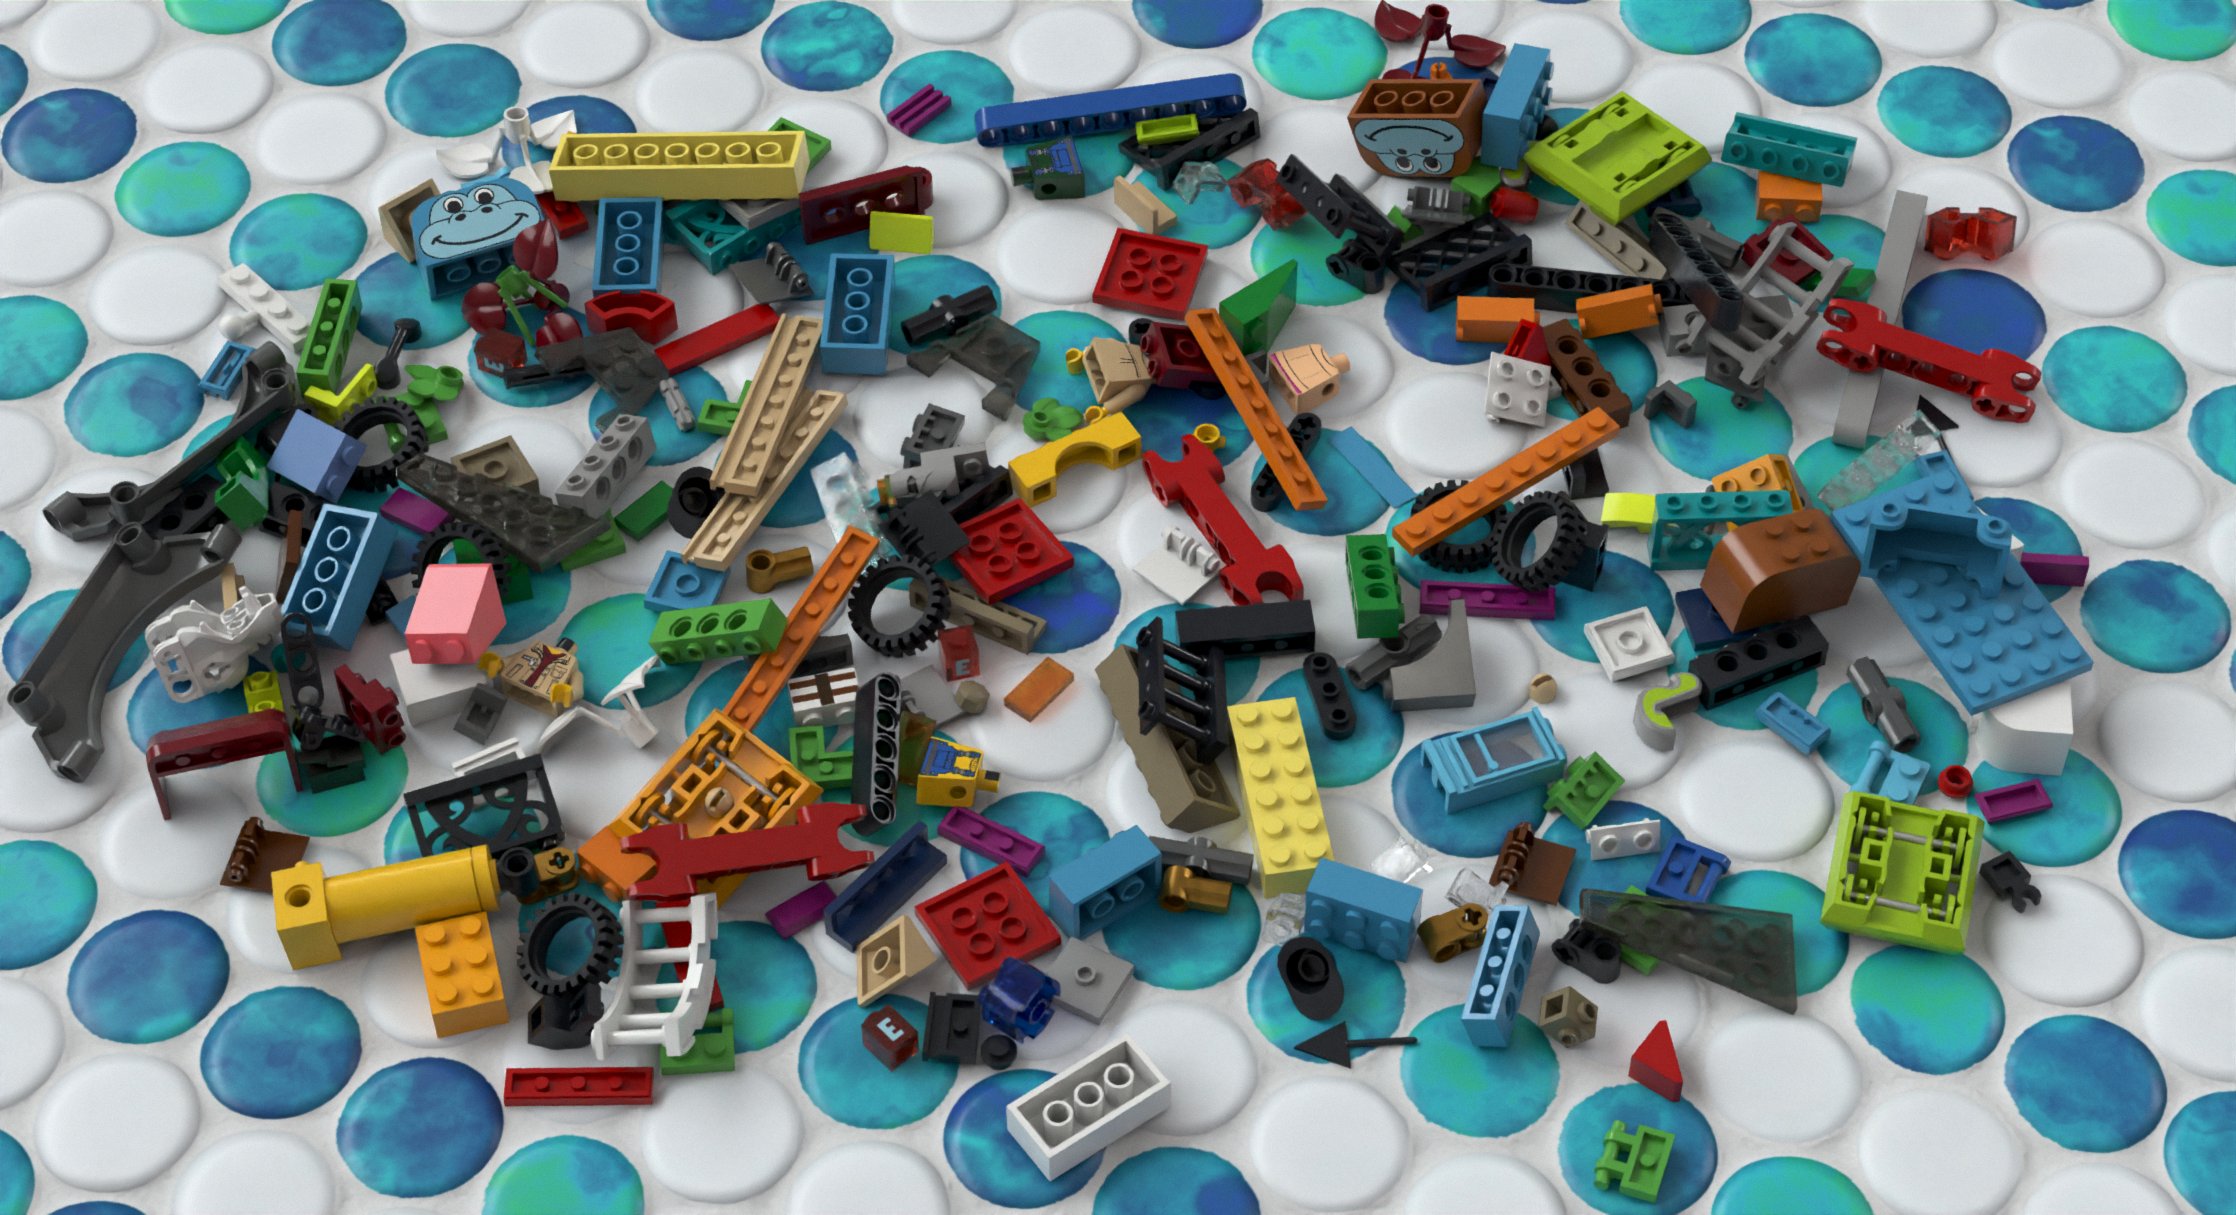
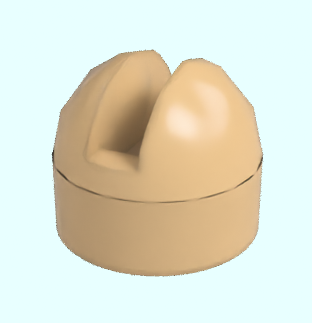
M1546 673L1534 676L1529 687L1531 699L1541 704L1550 703L1555 699L1557 684L1553 677Z
M721 787L713 788L705 797L706 811L714 818H724L734 807L732 795ZM719 795L723 796L718 802L716 808H714L712 804L715 802Z

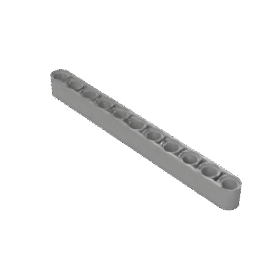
M1901 190L1896 192L1875 271L1877 279L1871 286L1867 304L1882 309L1887 314L1886 323L1896 326L1928 196ZM1877 366L1874 371L1869 373L1849 370L1834 427L1832 443L1864 450L1885 368Z

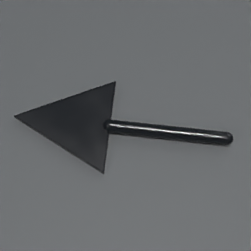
M1919 395L1912 436L1933 432L1941 450H1947L1952 458L1940 431L1959 428V425L1922 395Z
M1346 1021L1294 1046V1049L1351 1069L1349 1047L1415 1044L1417 1038L1413 1036L1348 1040Z

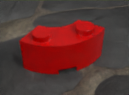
M621 290L599 295L584 303L588 330L608 346L618 341L629 339L643 340L656 345L678 329L675 303L654 292L641 290L640 294H621Z

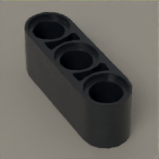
M290 612L282 618L280 631L292 698L295 705L301 708L302 702L298 699V693L303 687L312 686L318 691V698L310 705L319 708L324 701V690L312 624L305 614ZM299 618L305 622L306 630L304 634L299 637H292L287 633L286 625L291 619ZM300 652H306L312 657L311 666L304 671H299L292 665L293 657Z

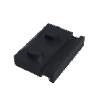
M930 992L922 1061L939 1059V1062L975 1065L983 1009V995L947 993L946 996L936 995V992Z

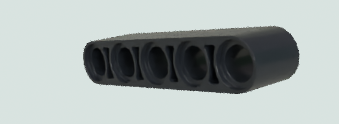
M886 672L878 674L859 687L855 699L851 804L865 805L867 815L864 817V820L851 825L859 835L864 837L872 836L891 824L896 817L901 687L898 680Z

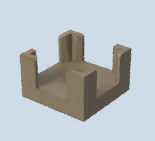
M511 435L450 458L454 485L459 493H463L464 488L472 499L473 514L477 523L484 526L494 523V504L520 494L524 496V505L527 510L541 505L538 477Z

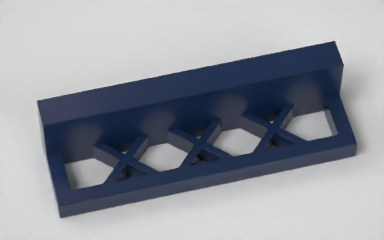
M919 820L823 910L826 935L853 953L857 949L858 944L869 938L947 864V855L928 842L926 824Z

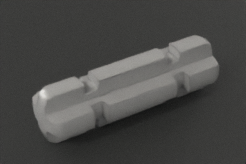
M673 378L662 380L659 384L661 387L660 392L663 398L666 399L665 402L673 418L677 420L678 428L683 432L688 429L692 430L695 427V417L689 410L690 407L682 391L678 389L679 386L676 380Z

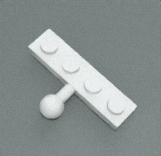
M242 263L218 276L219 287L248 311L240 316L230 314L221 319L219 330L223 337L230 340L238 339L243 335L245 327L259 321L294 353L304 348L311 322L248 266Z

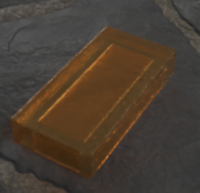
M1047 657L1004 698V706L1031 723L1074 681V673Z

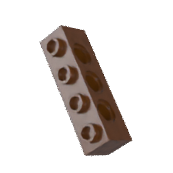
M1567 318L1542 327L1552 366L1550 373L1562 388V396L1576 415L1580 418L1599 406L1620 426V429L1629 425L1630 411H1632L1631 400L1616 385L1613 375L1609 371L1607 372L1601 365L1596 352L1590 350L1583 341L1581 332L1578 329H1574Z

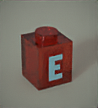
M490 327L485 335L477 340L474 347L478 370L503 378V369L523 367L528 361L524 338L494 327Z
M971 624L937 631L939 658L946 681L950 682L979 676V649Z
M890 1004L879 1012L871 1013L864 1023L861 1024L863 1045L891 1072L919 1051L918 1031Z

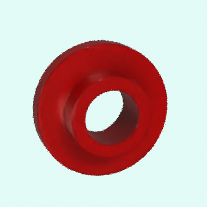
M1951 765L1939 774L1937 784L1944 795L1958 799L1966 797L1971 793L1973 779L1965 767Z

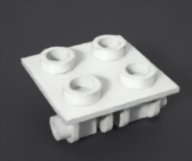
M1491 352L1484 409L1487 421L1498 423L1500 418L1544 428L1551 367Z
M1167 526L1161 534L1164 542L1132 568V571L1179 604L1184 605L1216 577L1220 569L1227 567V564L1219 560L1216 553H1210L1202 547L1200 542H1195L1193 537H1186L1177 526Z

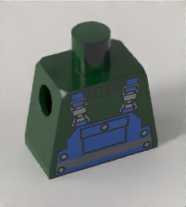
M1072 135L1028 147L1025 150L1026 166L1010 168L1013 187L1030 184L1034 198L1037 200L1085 198V175Z

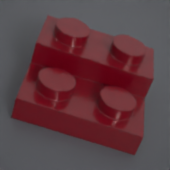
M1790 214L1781 221L1776 219L1771 222L1760 235L1753 234L1743 244L1744 251L1741 259L1752 268L1770 244L1768 238L1775 227L1789 222L1797 225L1791 234L1792 238L1828 262L1833 260L1834 255ZM1784 247L1770 265V268L1797 286L1819 272Z
M1152 321L1146 334L1141 338L1140 350L1142 353L1148 354V375L1155 377L1157 386L1187 389L1192 380L1221 384L1220 379L1189 326Z
M346 664L334 670L343 711L346 716L355 720L354 725L361 728V733L381 755L393 748L399 747L405 741L406 734L401 728L404 726V721L401 713L397 710L396 706L399 705V700L390 687L384 688L376 678L366 683L360 673L354 674Z

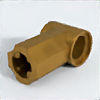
M806 546L778 553L757 549L750 552L746 557L747 586L755 593H767L773 590L778 582L814 574L811 554Z
M1170 866L1165 871L1158 903L1163 909L1172 913H1183L1188 908L1226 915L1230 906L1233 883L1196 877L1195 873L1186 867Z

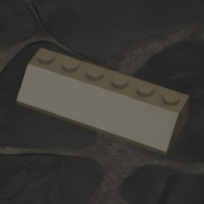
M1121 643L1095 668V671L1100 680V688L1107 695L1112 706V714L1119 721L1124 732V740L1131 747L1136 758V766L1145 777L1148 784V792L1155 799L1161 812V820L1171 829L1175 828L1187 833H1193L1237 819L1241 814L1215 760L1209 766L1197 761V745L1194 739L1160 723L1146 736L1140 734V718L1138 717V649ZM1164 678L1165 687L1183 695L1178 684ZM1165 702L1166 711L1196 725V720L1192 714Z

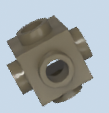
M1571 986L1542 996L1538 1027L1566 1048L1595 1038L1598 1006Z

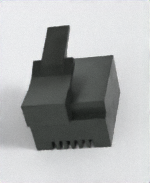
M334 735L323 738L320 746L314 750H308L300 744L301 752H296L299 764H305L313 794L366 780L363 768H366L359 741L355 742L353 739Z

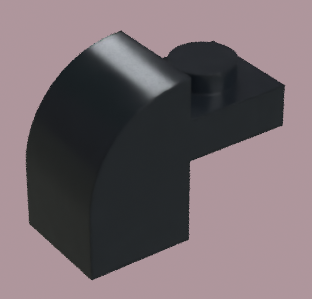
M587 983L571 1001L544 994L528 1012V1044L552 1050L582 1048L591 1044V1033L594 1029V1023L599 1021L604 1013V1004L601 1002V986Z

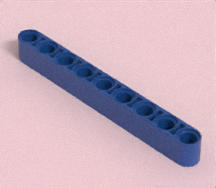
M1227 73L988 106L979 109L975 113L974 121L978 143L983 147L993 148L1058 139L1069 135L1073 137L1136 128L1135 122L1196 114L1197 119L1232 115L1243 111L1247 105L1242 78L1237 74Z

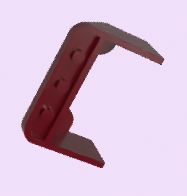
M268 708L259 712L183 728L163 730L153 735L147 743L146 762L164 821L171 819L165 776L285 751L296 792L303 791L296 747L286 713L274 708Z

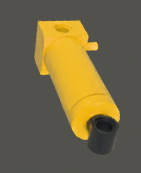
M487 844L332 877L326 876L321 862L308 864L305 861H300L295 864L294 868L271 872L276 929L293 970L343 960L341 943L413 929L416 926L486 911V913L501 910L500 894L503 891H509L515 896H527L535 892L541 882L534 855L529 849L514 847L503 853L500 860L492 859Z

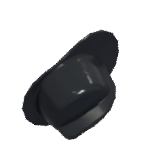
M701 466L689 468L681 473L675 483L667 508V516L671 526L677 533L689 539L693 538L726 493L722 487H716L715 490L710 489V477L713 471Z
M1299 936L1287 941L1278 954L1277 967L1294 1005L1301 1014L1309 1019L1321 1021L1331 1018L1339 1011L1344 1001L1345 991L1333 953L1312 937Z

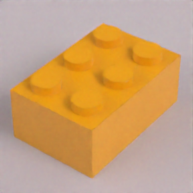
M486 911L416 926L415 932L437 1038L509 1023Z

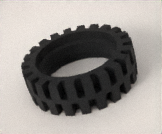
M384 396L377 397L376 403L371 398L364 400L365 406L362 408L359 403L353 405L352 408L355 412L350 414L346 410L341 415L344 422L337 420L333 425L335 429L356 440L367 430L380 424L392 422L406 427V439L402 447L392 458L378 465L356 466L347 484L353 485L359 491H362L364 488L369 493H374L375 487L379 492L387 491V484L394 489L399 486L397 481L399 479L407 482L411 479L408 473L411 471L416 474L420 468L417 462L424 463L426 459L424 452L429 450L427 430L413 408L408 406L403 400L398 401L394 397H389L387 401Z
M1448 480L1447 487H1444L1442 482L1435 484L1434 490L1430 487L1426 488L1423 495L1419 494L1415 503H1413L1410 517L1468 484L1469 481L1461 480V485L1457 486L1455 480ZM1505 504L1482 516L1491 527L1490 533L1484 539L1473 544L1464 545L1451 544L1441 540L1419 553V558L1424 562L1429 559V566L1435 569L1439 564H1442V571L1448 573L1451 567H1455V573L1463 574L1464 567H1467L1469 573L1476 572L1477 564L1481 569L1488 567L1489 561L1492 562V558L1495 557L1492 554V547L1497 545L1493 542L1494 536L1501 534V531L1498 529L1500 523L1506 524L1508 521L1504 517L1507 514Z
M1541 491L1534 492V496L1527 495L1524 497V504L1518 501L1514 505L1515 512L1508 511L1504 516L1508 521L1506 524L1500 523L1498 529L1501 531V534L1495 535L1493 540L1497 544L1492 547V554L1495 556L1492 558V562L1496 566L1495 570L1508 582L1526 592L1539 593V589L1544 592L1549 590V584L1553 586L1559 584V576L1566 578L1569 574L1568 566L1575 567L1578 561L1574 557L1575 555H1581L1584 549L1579 544L1586 543L1587 536L1583 534L1587 530V524L1583 522L1585 520L1584 515L1568 500L1550 491H1544V493ZM1552 516H1557V529L1554 540L1546 553L1537 562L1526 568H1521L1522 551L1531 532L1542 521Z
M453 522L439 525L433 528L434 531L427 532L424 535L426 540L419 541L416 547L421 552L413 554L412 561L417 562L418 566L411 567V574L418 575V579L413 580L412 585L413 588H420L429 564H438L443 549L450 542L456 539H465L471 542L480 552L484 564L492 563L500 598L507 597L509 592L504 585L511 584L512 580L511 576L506 575V571L512 570V565L504 561L510 555L507 549H500L504 544L501 538L494 537L495 532L491 529H484L485 526L482 524Z
M902 554V558L897 555L889 556V562L881 558L877 560V568L872 565L866 568V571L869 573L867 577L860 574L857 579L860 586L852 587L850 593L854 598L848 599V607L851 609V611H848V617L852 622L853 630L876 652H880L887 657L893 655L895 658H903V653L910 657L916 655V648L920 651L927 649L926 641L930 640L934 643L938 639L934 634L937 630L943 633L946 626L942 620H949L950 612L947 610L948 607H951V600L947 596L950 593L939 574L917 557L913 559L910 555ZM912 577L922 581L928 592V604L922 617L913 627L900 634L885 635L879 633L871 621V609L877 595L888 584L901 578Z
M569 893V896L564 894L558 895L557 902L549 899L544 903L546 910L538 907L533 912L537 919L535 921L527 920L525 926L529 928V932H521L519 940L524 942V945L517 946L516 952L521 956V958L517 959V966L522 969L520 974L527 981L526 983L542 995L545 994L571 1001L587 983L600 986V982L608 984L612 978L607 973L609 970L616 972L619 964L614 959L622 958L623 950L618 947V945L624 944V936L619 933L623 931L621 924L616 921L618 918L601 903L586 895H579L577 893ZM579 917L591 919L594 925L595 938L593 949L586 962L574 974L561 980L551 979L547 974L545 962L548 947L555 934L565 924Z

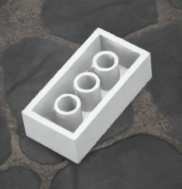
M1126 1032L1006 1106L1007 1130L1046 1178L1052 1181L1171 1107V1082L1130 1034Z

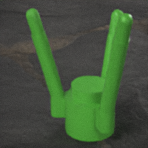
M515 265L509 266L495 280L501 287L498 294L505 300L523 335L532 347L536 343L511 295L515 299L521 295L524 298L533 297L527 291L529 285H531L562 308L566 309L568 307L565 301L539 282L531 279L526 271H520ZM530 303L536 310L540 309L535 303Z

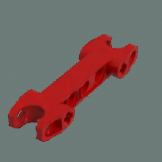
M1830 299L1824 310L1823 318L1826 322L1841 329L1843 332L1836 330L1823 331L1817 342L1816 349L1823 356L1845 368L1861 373L1872 372L1877 366L1971 398V406L1975 412L1995 420L2026 423L2029 422L2035 412L2036 404L2033 400L2018 393L2015 389L2021 391L2034 390L2041 380L2042 372L2036 366L2014 354L1999 349H1987L1981 355L1886 323L1887 314L1882 309L1864 302ZM1838 309L1844 310L1849 314V317L1835 314L1833 311ZM1834 342L1841 345L1842 347L1831 348L1827 346L1826 343ZM2026 373L2032 378L2022 379L2016 376V374ZM2009 405L2022 407L2026 411L2015 412L2010 409Z
M1187 434L1181 437V451L1184 457L1182 461H1165L1152 450L1142 453L1144 472L1150 482L1152 492L1164 507L1179 502L1221 561L1227 564V567L1219 570V579L1223 589L1236 606L1264 603L1260 593L1267 590L1282 592L1289 600L1304 599L1303 583L1297 573L1293 559L1285 548L1278 544L1265 549L1219 487V484L1225 482V474L1219 460L1210 448L1201 443L1194 435Z
M835 802L808 805L796 810L798 824L701 838L689 839L688 828L685 823L654 826L646 831L621 838L619 842L621 853L648 855L655 861L657 866V875L653 879L629 885L627 889L628 900L655 901L660 903L681 901L698 895L697 880L806 865L809 881L836 879L848 873L870 867L875 862L873 851L848 850L839 842L837 836L838 829L841 826L864 820V817L867 815L865 805Z

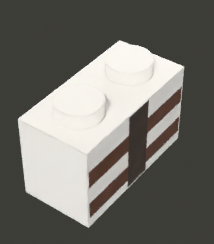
M854 667L788 680L789 702L795 728L819 725L829 727L839 724H851L855 721V699L859 684Z

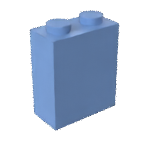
M297 409L266 467L337 504L368 445Z

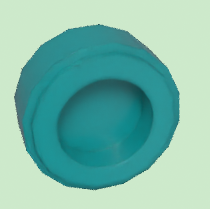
M281 643L271 652L270 659L276 671L288 673L283 643ZM305 652L297 653L292 659L293 667L299 671V668L302 667L307 658Z

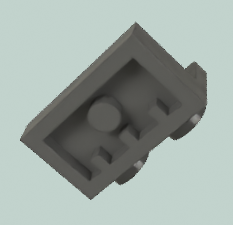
M929 403L923 415L918 414L912 428L914 433L911 438L906 437L902 444L900 455L904 456L903 469L911 468L914 461L921 463L920 453L953 447L964 426L965 415Z

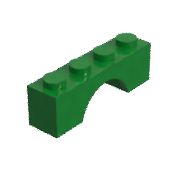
M241 435L217 455L216 468L227 482L215 491V505L242 531H245L251 525L253 527L258 526L268 515L269 468L266 467L268 461Z

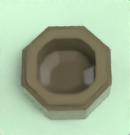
M975 681L961 682L954 700L962 710L969 713H978L984 711L990 693L983 685Z

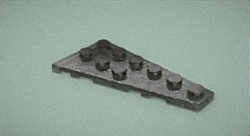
M1583 888L1580 892L1581 927L1788 1014L1794 1015L1798 1009L1792 914Z

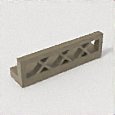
M1581 200L1566 220L1565 225L1626 275L1662 280L1673 278L1649 248V242L1623 221L1613 227L1592 213L1590 206Z
M913 578L909 584L910 606L924 612L928 604V592L922 581ZM942 578L950 593L947 596L951 600V607L947 608L950 612L949 620L944 621L1026 655L1030 653L1047 628V620L1001 601L988 605L976 591Z

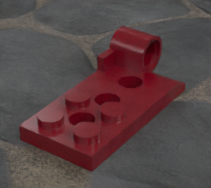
M905 165L799 193L802 236L805 244L810 245L870 229L871 211L924 215L925 209L929 208L933 203L932 174L925 168ZM898 193L895 197L886 199L891 194ZM868 201L865 205L856 207L859 203ZM836 209L835 213L827 214L829 211Z

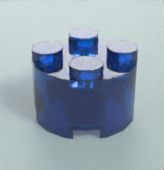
M1010 956L1002 962L999 973L992 983L986 984L980 990L977 1002L982 1005V1019L987 1024L1020 1044H1024L1025 1037L1029 1036L1035 1039L1046 1028L1055 1013L1050 1008L1054 995L1060 996L1061 988L1060 983L1056 979L1024 960L1015 959Z

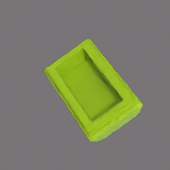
M1196 114L1135 122L1137 139L1141 146L1191 140L1199 135Z

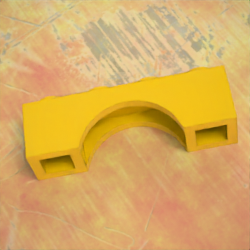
M1122 411L1110 417H1105L1099 422L1083 429L1075 430L1063 438L1046 443L1025 455H1019L1009 461L1008 470L1012 488L1019 498L1029 508H1032L1057 496L1056 482L1059 476L1074 465L1095 463L1114 471L1141 459V436Z

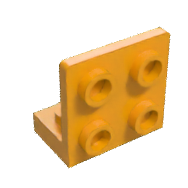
M1767 454L1712 478L1715 492L1788 490L1790 492L1793 513L1804 510L1785 455ZM1726 522L1729 532L1739 527L1732 522Z

